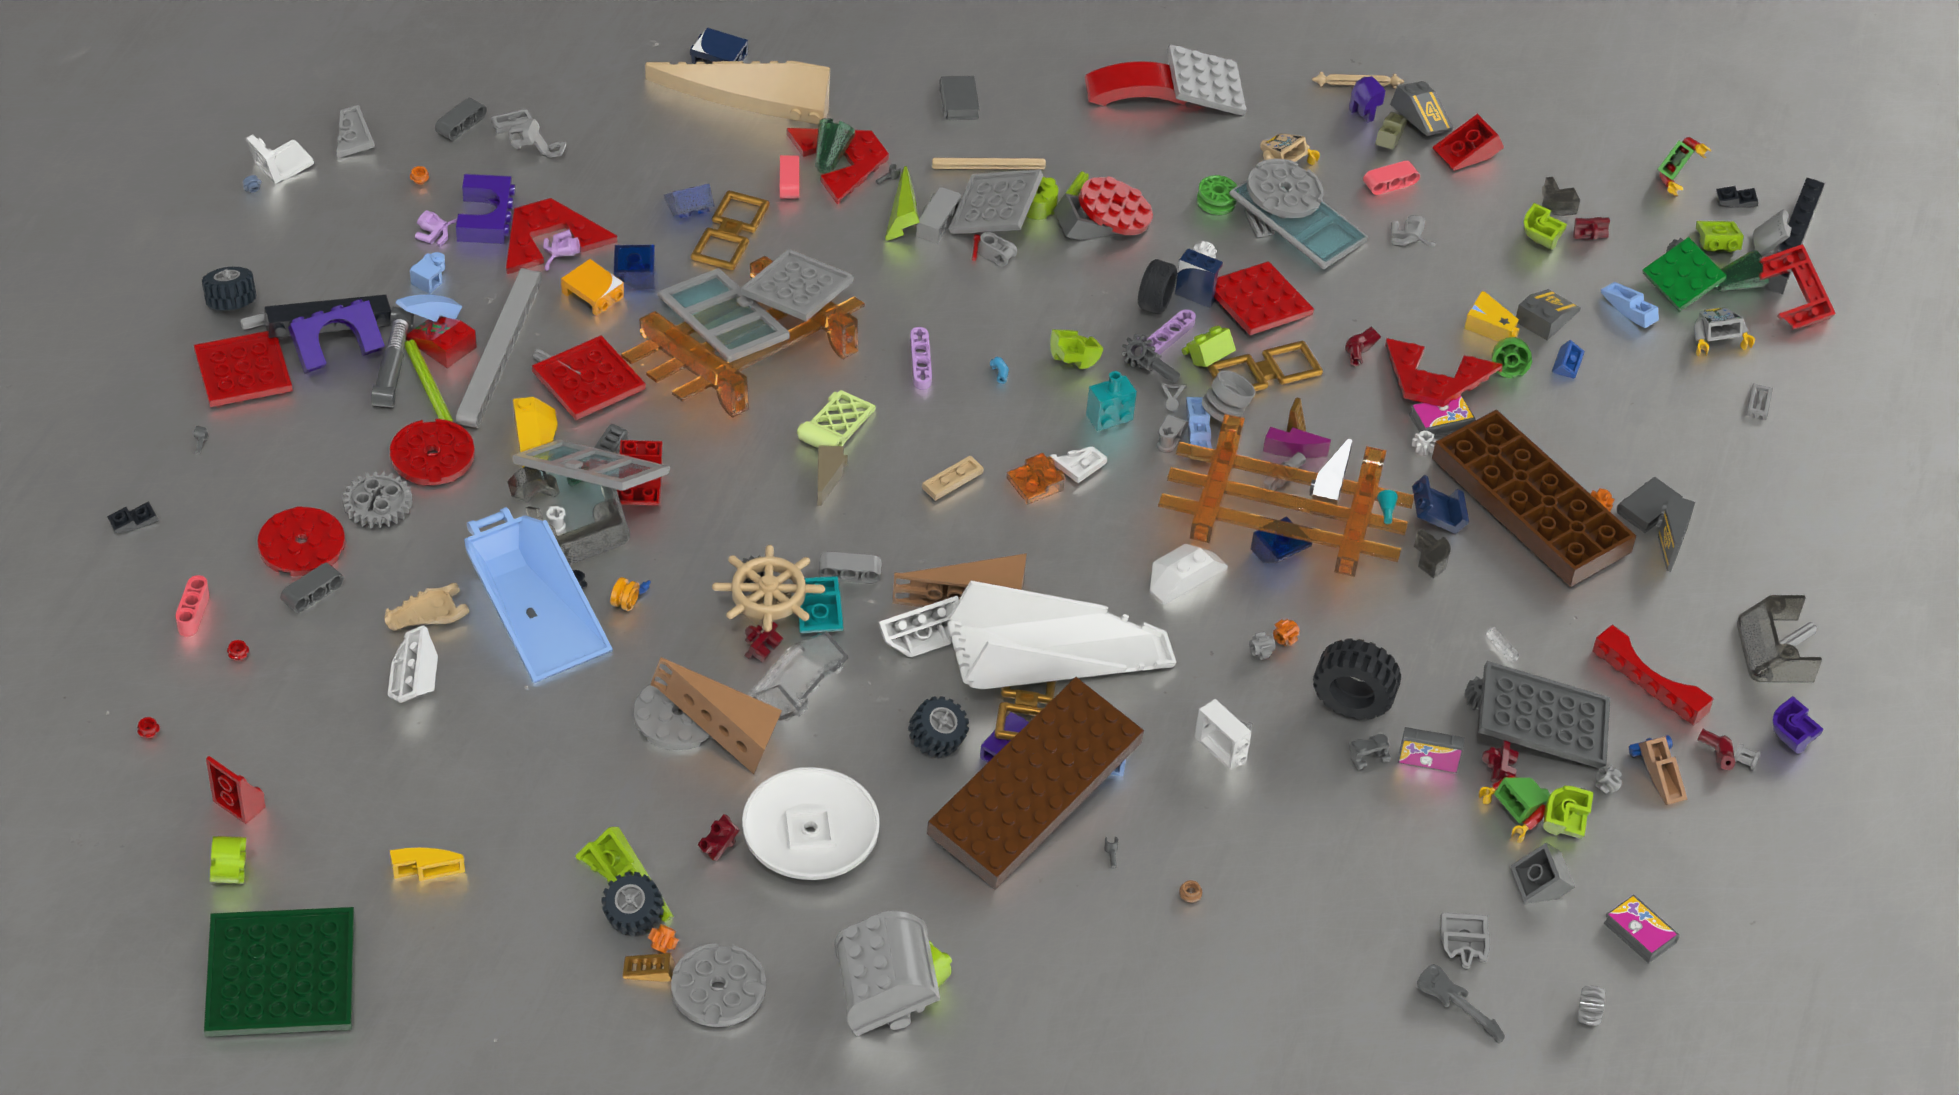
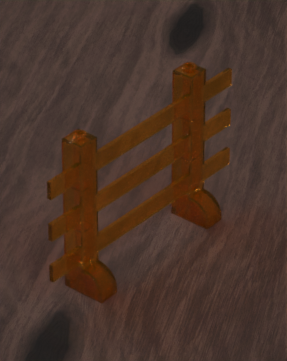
M763 256L751 262L750 280L773 261ZM855 296L838 305L830 301L808 321L788 330L790 339L732 362H726L715 354L717 351L707 342L701 344L692 338L690 334L696 331L686 322L676 326L654 311L639 319L640 335L647 341L622 353L621 357L630 364H633L662 350L673 359L646 372V376L657 383L686 368L698 378L672 390V395L683 402L712 387L716 390L718 400L725 412L734 418L749 410L747 376L740 371L821 329L827 332L828 341L833 351L841 359L857 353L858 319L852 316L851 313L865 307V303ZM735 297L695 316V318L706 327L743 307L737 303L738 297ZM775 308L767 310L777 321L789 315ZM758 319L720 334L716 338L727 347L768 326V324L762 319Z
M1228 414L1224 415L1216 450L1179 442L1176 455L1211 463L1208 475L1171 467L1167 477V481L1203 489L1199 502L1162 493L1158 503V507L1194 515L1189 539L1210 543L1216 523L1221 521L1338 548L1335 573L1355 577L1361 554L1398 562L1401 548L1365 540L1368 527L1405 535L1408 524L1407 521L1392 518L1391 524L1384 523V516L1372 513L1374 503L1378 501V493L1383 490H1389L1379 487L1386 450L1366 446L1358 482L1345 479L1343 481L1341 493L1354 496L1351 508L1230 481L1234 468L1311 486L1312 479L1316 480L1318 474L1238 455L1245 418ZM1394 491L1398 495L1396 506L1412 509L1414 496ZM1225 494L1347 523L1344 534L1341 535L1222 507Z

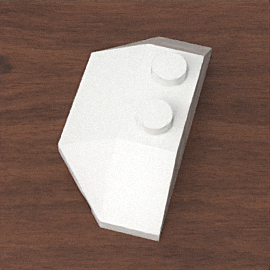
M1184 544L1153 562L1150 593L1164 606L1226 570L1228 565L1211 551Z
M958 595L879 621L878 624L885 643L909 658L950 645L952 639L947 624L949 621H953L949 619V616L959 601Z
M425 625L406 632L405 640L399 646L391 663L387 696L400 703L434 691L438 655Z

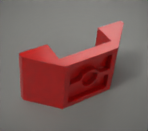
M620 440V454L662 464L663 443L662 441ZM625 465L619 469V478L622 479L647 469ZM662 477L623 491L617 489L616 504L659 506Z

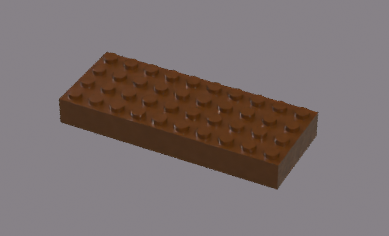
M1497 409L1435 442L1432 459L1570 587L1632 553L1636 535Z
M1075 677L928 821L927 835L996 890L1142 743L1144 730L1079 678Z

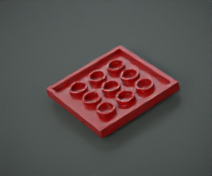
M1269 261L1217 277L1214 298L1249 335L1313 315L1314 308Z
M267 331L194 345L210 407L293 391L278 337L269 338Z
M602 335L532 365V372L575 420L646 389V383Z

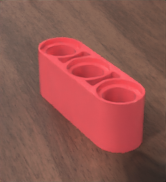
M780 155V199H799V155Z
M1407 160L1368 171L1364 175L1363 181L1374 195H1380L1414 185L1419 181L1420 174L1412 163Z
M192 576L186 584L175 615L178 633L181 636L190 637L198 631L210 596L208 582L204 576Z

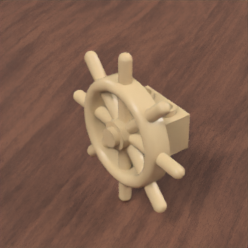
M772 545L766 546L765 557H758L746 563L731 555L728 561L737 568L732 583L716 582L712 585L714 591H732V598L736 606L727 612L726 616L728 619H733L742 613L757 626H763L766 632L772 630L773 620L787 617L793 613L803 621H807L810 616L801 608L805 599V593H823L825 591L823 585L805 583V578L800 570L810 564L808 557H804L793 564L785 559L774 557V547ZM765 571V576L761 577L757 574L758 572ZM773 571L781 574L775 577L773 576ZM747 578H750V579H751L753 582H755V583H743V582H744ZM789 578H790V579L793 581V583H794V584H782V583H784L786 580H788ZM743 592H752L748 596L743 594Z

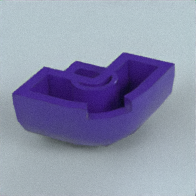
M1364 76L1356 81L1352 88L1349 102L1351 114L1359 112V115L1367 123L1374 121L1376 108L1383 105L1386 91L1374 77Z
M1792 696L1774 712L1773 731L1783 743L1799 754L1805 751L1807 745L1820 736L1824 729L1807 715L1809 709Z

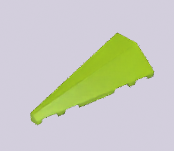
M904 166L901 172L885 235L886 241L903 236L904 228L920 223L916 208L917 203L907 166Z
M609 827L594 842H589L575 855L579 861L589 865L590 869L594 872H598L607 878L608 882L611 880L615 882L617 880L616 876L619 874L621 877H624L625 872H630L631 875H634V872H639L641 876L645 874L649 877L619 827ZM664 901V906H662L664 912L659 917L662 918V921L667 922L674 916Z

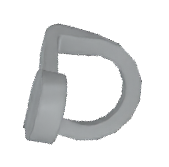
M1161 384L1169 398L1166 402V408L1169 411H1176L1179 408V402L1176 399L1183 389L1187 388V384ZM1167 388H1179V390L1172 397Z

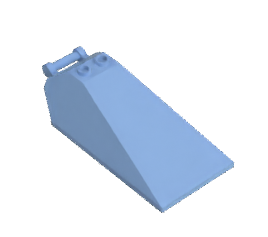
M505 507L493 515L477 521L471 520L467 522V528L473 535L464 539L467 554L533 684L613 651L546 520L541 521L526 515L513 519L509 509ZM501 520L506 522L483 532L479 530ZM533 608L537 616L529 618L526 614L527 609Z

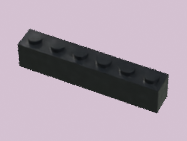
M387 295L265 306L264 322L269 338L291 336L288 327L293 319L298 317L307 319L312 317L313 313L319 311L324 313L331 312L333 307L343 305V308L351 306V302L362 299L363 302L369 300L377 325L382 327L391 325V308ZM331 323L324 326L319 333L351 329L340 323Z

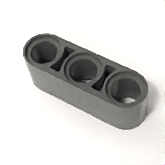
M467 98L437 121L435 131L453 141L485 117L487 108L476 100Z
M324 563L287 586L282 591L280 598L294 612L300 613L337 590L343 584L344 576L331 564Z

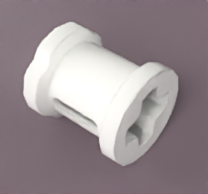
M552 506L546 512L549 520L548 525L553 534H561L566 529L564 521L566 513L562 507Z

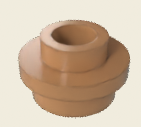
M1189 880L1181 885L1179 895L1186 902H1197L1202 897V888L1196 881Z

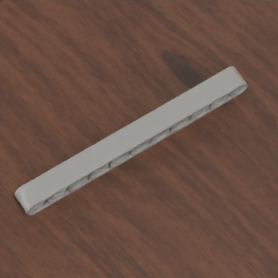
M526 268L520 269L458 408L456 424L473 428L479 427L542 281L541 271Z

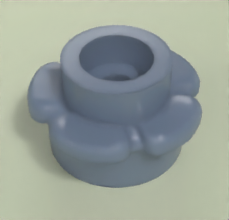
M256 175L248 176L243 180V189L246 192L255 193L260 189L262 181Z

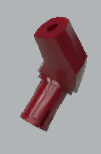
M1372 326L1363 333L1348 339L1345 350L1350 354V364L1352 366L1362 365V353L1368 351L1381 338Z
M1703 728L1697 741L1715 749L1716 763L1720 768L1724 770L1733 769L1735 757L1732 740L1726 735L1720 737Z

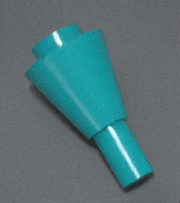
M1383 490L1377 495V500L1384 514V523L1386 524L1392 523V513L1398 499L1397 493L1392 490Z

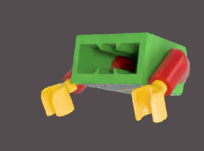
M1686 137L1682 142L1678 140L1657 169L1660 171L1659 177L1668 187L1667 191L1678 196V189L1683 190V187L1676 184L1674 178L1685 166L1694 151L1701 157L1706 158L1704 154L1708 150L1711 152L1709 147L1691 137Z
M1508 775L1492 784V788H1480L1479 798L1483 797V804L1491 803L1492 795L1494 794L1517 822L1524 824L1522 826H1515L1512 830L1511 837L1516 833L1521 834L1517 843L1523 842L1526 831H1531L1541 822L1550 796L1549 791L1545 788L1541 789L1532 778H1518L1512 775Z

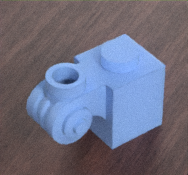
M440 252L427 253L423 259L413 265L410 269L411 284L429 294L442 284V272L445 270L444 254Z

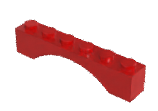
M1613 624L1596 637L1592 651L1598 657L1608 662L1632 682L1646 690L1666 707L1681 716L1682 719L1694 726L1710 712L1714 700L1713 697L1697 686L1674 682L1650 669L1636 654L1629 636Z

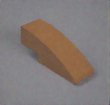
M1666 736L1639 743L1648 772L1664 803L1669 805L1688 800L1676 757H1671Z

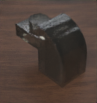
M1546 177L1544 186H1542V195L1544 197L1542 206L1551 210V214L1576 215L1580 198L1574 187L1559 189L1553 177Z
M526 466L516 471L507 481L511 496L528 503L538 492L552 497H556L560 493L554 476L546 474L545 471Z
M1424 529L1418 531L1414 547L1421 552L1418 567L1434 579L1446 569L1451 547L1445 537L1437 540Z

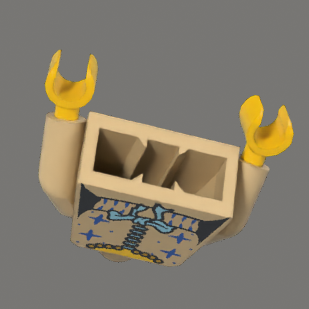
M1281 133L1270 140H1263L1260 144L1264 160L1286 159L1296 162L1305 155H1308L1307 162L1310 165H1314L1315 161L1318 162L1320 157L1317 150H1310V146L1306 143L1304 136Z

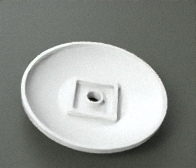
M814 767L787 770L764 781L749 797L742 817L744 839L752 854L769 869L784 876L803 880H820L836 877L858 866L873 850L878 838L880 824L874 800L858 782L839 772ZM808 827H813L816 829V831L807 832L805 829Z

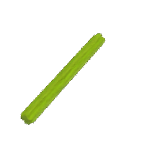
M412 339L404 343L405 349L438 418L453 421L416 342Z

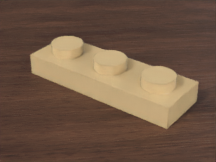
M968 456L923 482L922 489L936 501L981 475L984 467L972 456Z

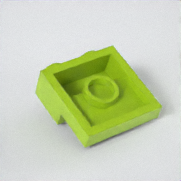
M1696 221V230L1700 234L1699 243L1706 251L1725 250L1727 252L1742 250L1744 235L1734 221Z

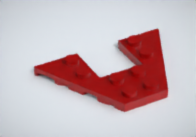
M787 128V136L803 157L838 147L851 166L820 175L821 183L837 205L840 204V200L848 193L851 194L855 187H859L867 180V176L872 171H877L880 165L889 160V153L875 134L869 130Z
M552 198L514 208L506 274L518 272L521 268L528 269L544 264V257L533 241V237L564 228L570 229L572 238L578 237L580 252L582 253L618 242L617 235Z
M1386 338L1385 346L1390 353L1389 358L1393 362L1394 372L1399 379V386L1402 388L1403 397L1440 407H1445L1452 400L1458 399L1464 391H1471L1479 386L1481 382L1489 380V376L1495 372H1502L1503 368L1501 363L1464 355L1455 377H1448L1443 374L1439 375L1425 370H1417L1424 355L1425 346Z

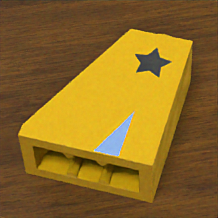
M1484 291L1480 293L1467 314L1464 328L1498 342L1509 337L1517 338L1520 328H1517L1519 319Z

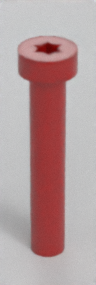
M975 234L973 238L972 261L977 260L981 237L979 234Z

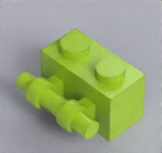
M1214 326L1209 329V332L1195 336L1194 340L1187 343L1186 347L1182 348L1181 351L1183 355L1191 354L1195 366L1207 367L1236 351L1230 329Z

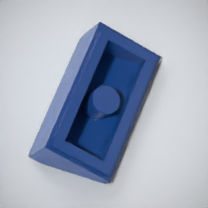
M1572 340L1567 341L1560 347L1552 372L1572 379L1576 378L1585 351Z

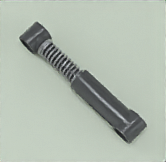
M394 306L391 310L390 322L392 328L388 345L383 352L376 386L374 385L372 388V406L394 407L396 386L404 356L403 347L408 328H412L414 323L413 313Z

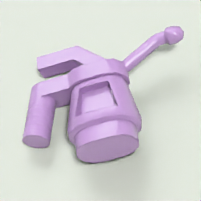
M426 210L418 218L417 224L421 226L422 230L431 232V234L427 235L417 232L415 239L432 244L443 234L436 242L437 246L441 247L448 240V226L457 223V219L446 222L435 212Z
M570 229L553 235L552 247H549V238L544 239L543 248L552 255L546 262L544 269L545 271L549 270V265L554 258L575 256V254L580 253L578 237L572 238Z

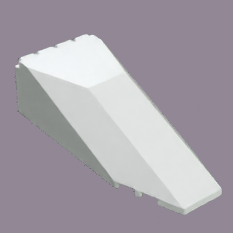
M976 581L969 582L949 616V619L953 621H949L947 624L963 682L970 684L972 688L990 689L1070 680L1075 677L1086 678L1174 667L1177 663L1166 631L1145 622L1142 626H1138L1127 621L1129 616L1126 614L1119 618L1108 613L1107 606Z

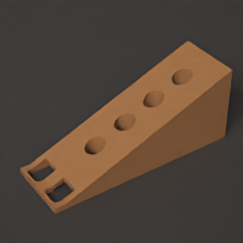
M1027 553L907 573H894L892 604L924 607L957 595L960 599L970 581L1023 590ZM896 579L910 580V583L899 585L896 584ZM902 592L910 593L909 598L903 599L895 598V594Z
M661 657L650 685L660 690L754 774L782 710ZM660 664L666 665L672 671V675L660 669ZM655 677H660L668 685L665 686L659 682H656Z

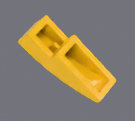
M436 848L389 850L394 879L417 874L419 881L465 872L463 854Z

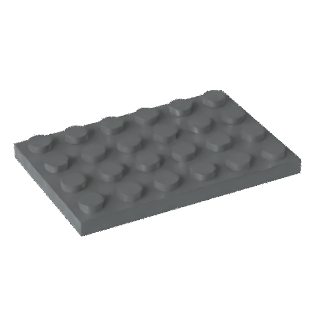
M1490 661L1485 663L1478 733L1599 769L1607 765L1610 697Z

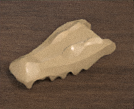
M451 583L446 587L427 588L424 592L419 591L416 597L411 595L409 600L403 601L402 606H398L394 610L386 609L384 619L388 628L396 631L408 626L452 623L467 615L469 608L466 604H461L456 608L452 597L459 593L460 589L457 583Z

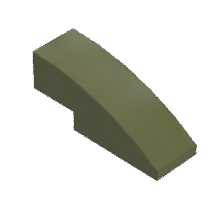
M1390 112L1378 131L1375 145L1393 150L1408 120L1401 114Z

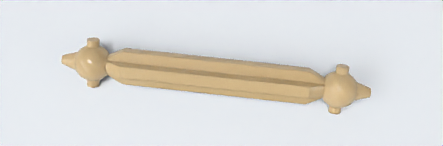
M1319 72L1317 77L1312 78V81L1317 82L1320 87H1323L1325 83L1329 85L1354 86L1356 81L1364 76H1372L1382 87L1391 85L1393 89H1396L1399 84L1404 83V80L1400 79L1397 74H1393L1389 78L1384 75L1330 74L1325 76L1323 72Z

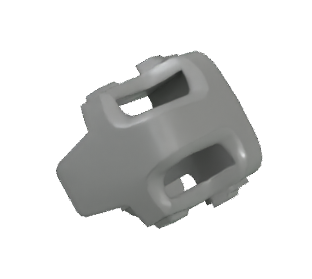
M529 119L524 124L511 126L509 130L510 142L516 150H519L521 146L533 145L534 143L540 153L548 158L561 156L564 153L566 142H555L548 145L539 133L540 126L536 119ZM556 147H560L558 151L550 152V150H553Z

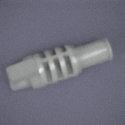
M1297 452L1290 460L1283 461L1268 474L1263 482V491L1271 494L1285 485L1295 476L1296 470L1306 462L1305 456Z

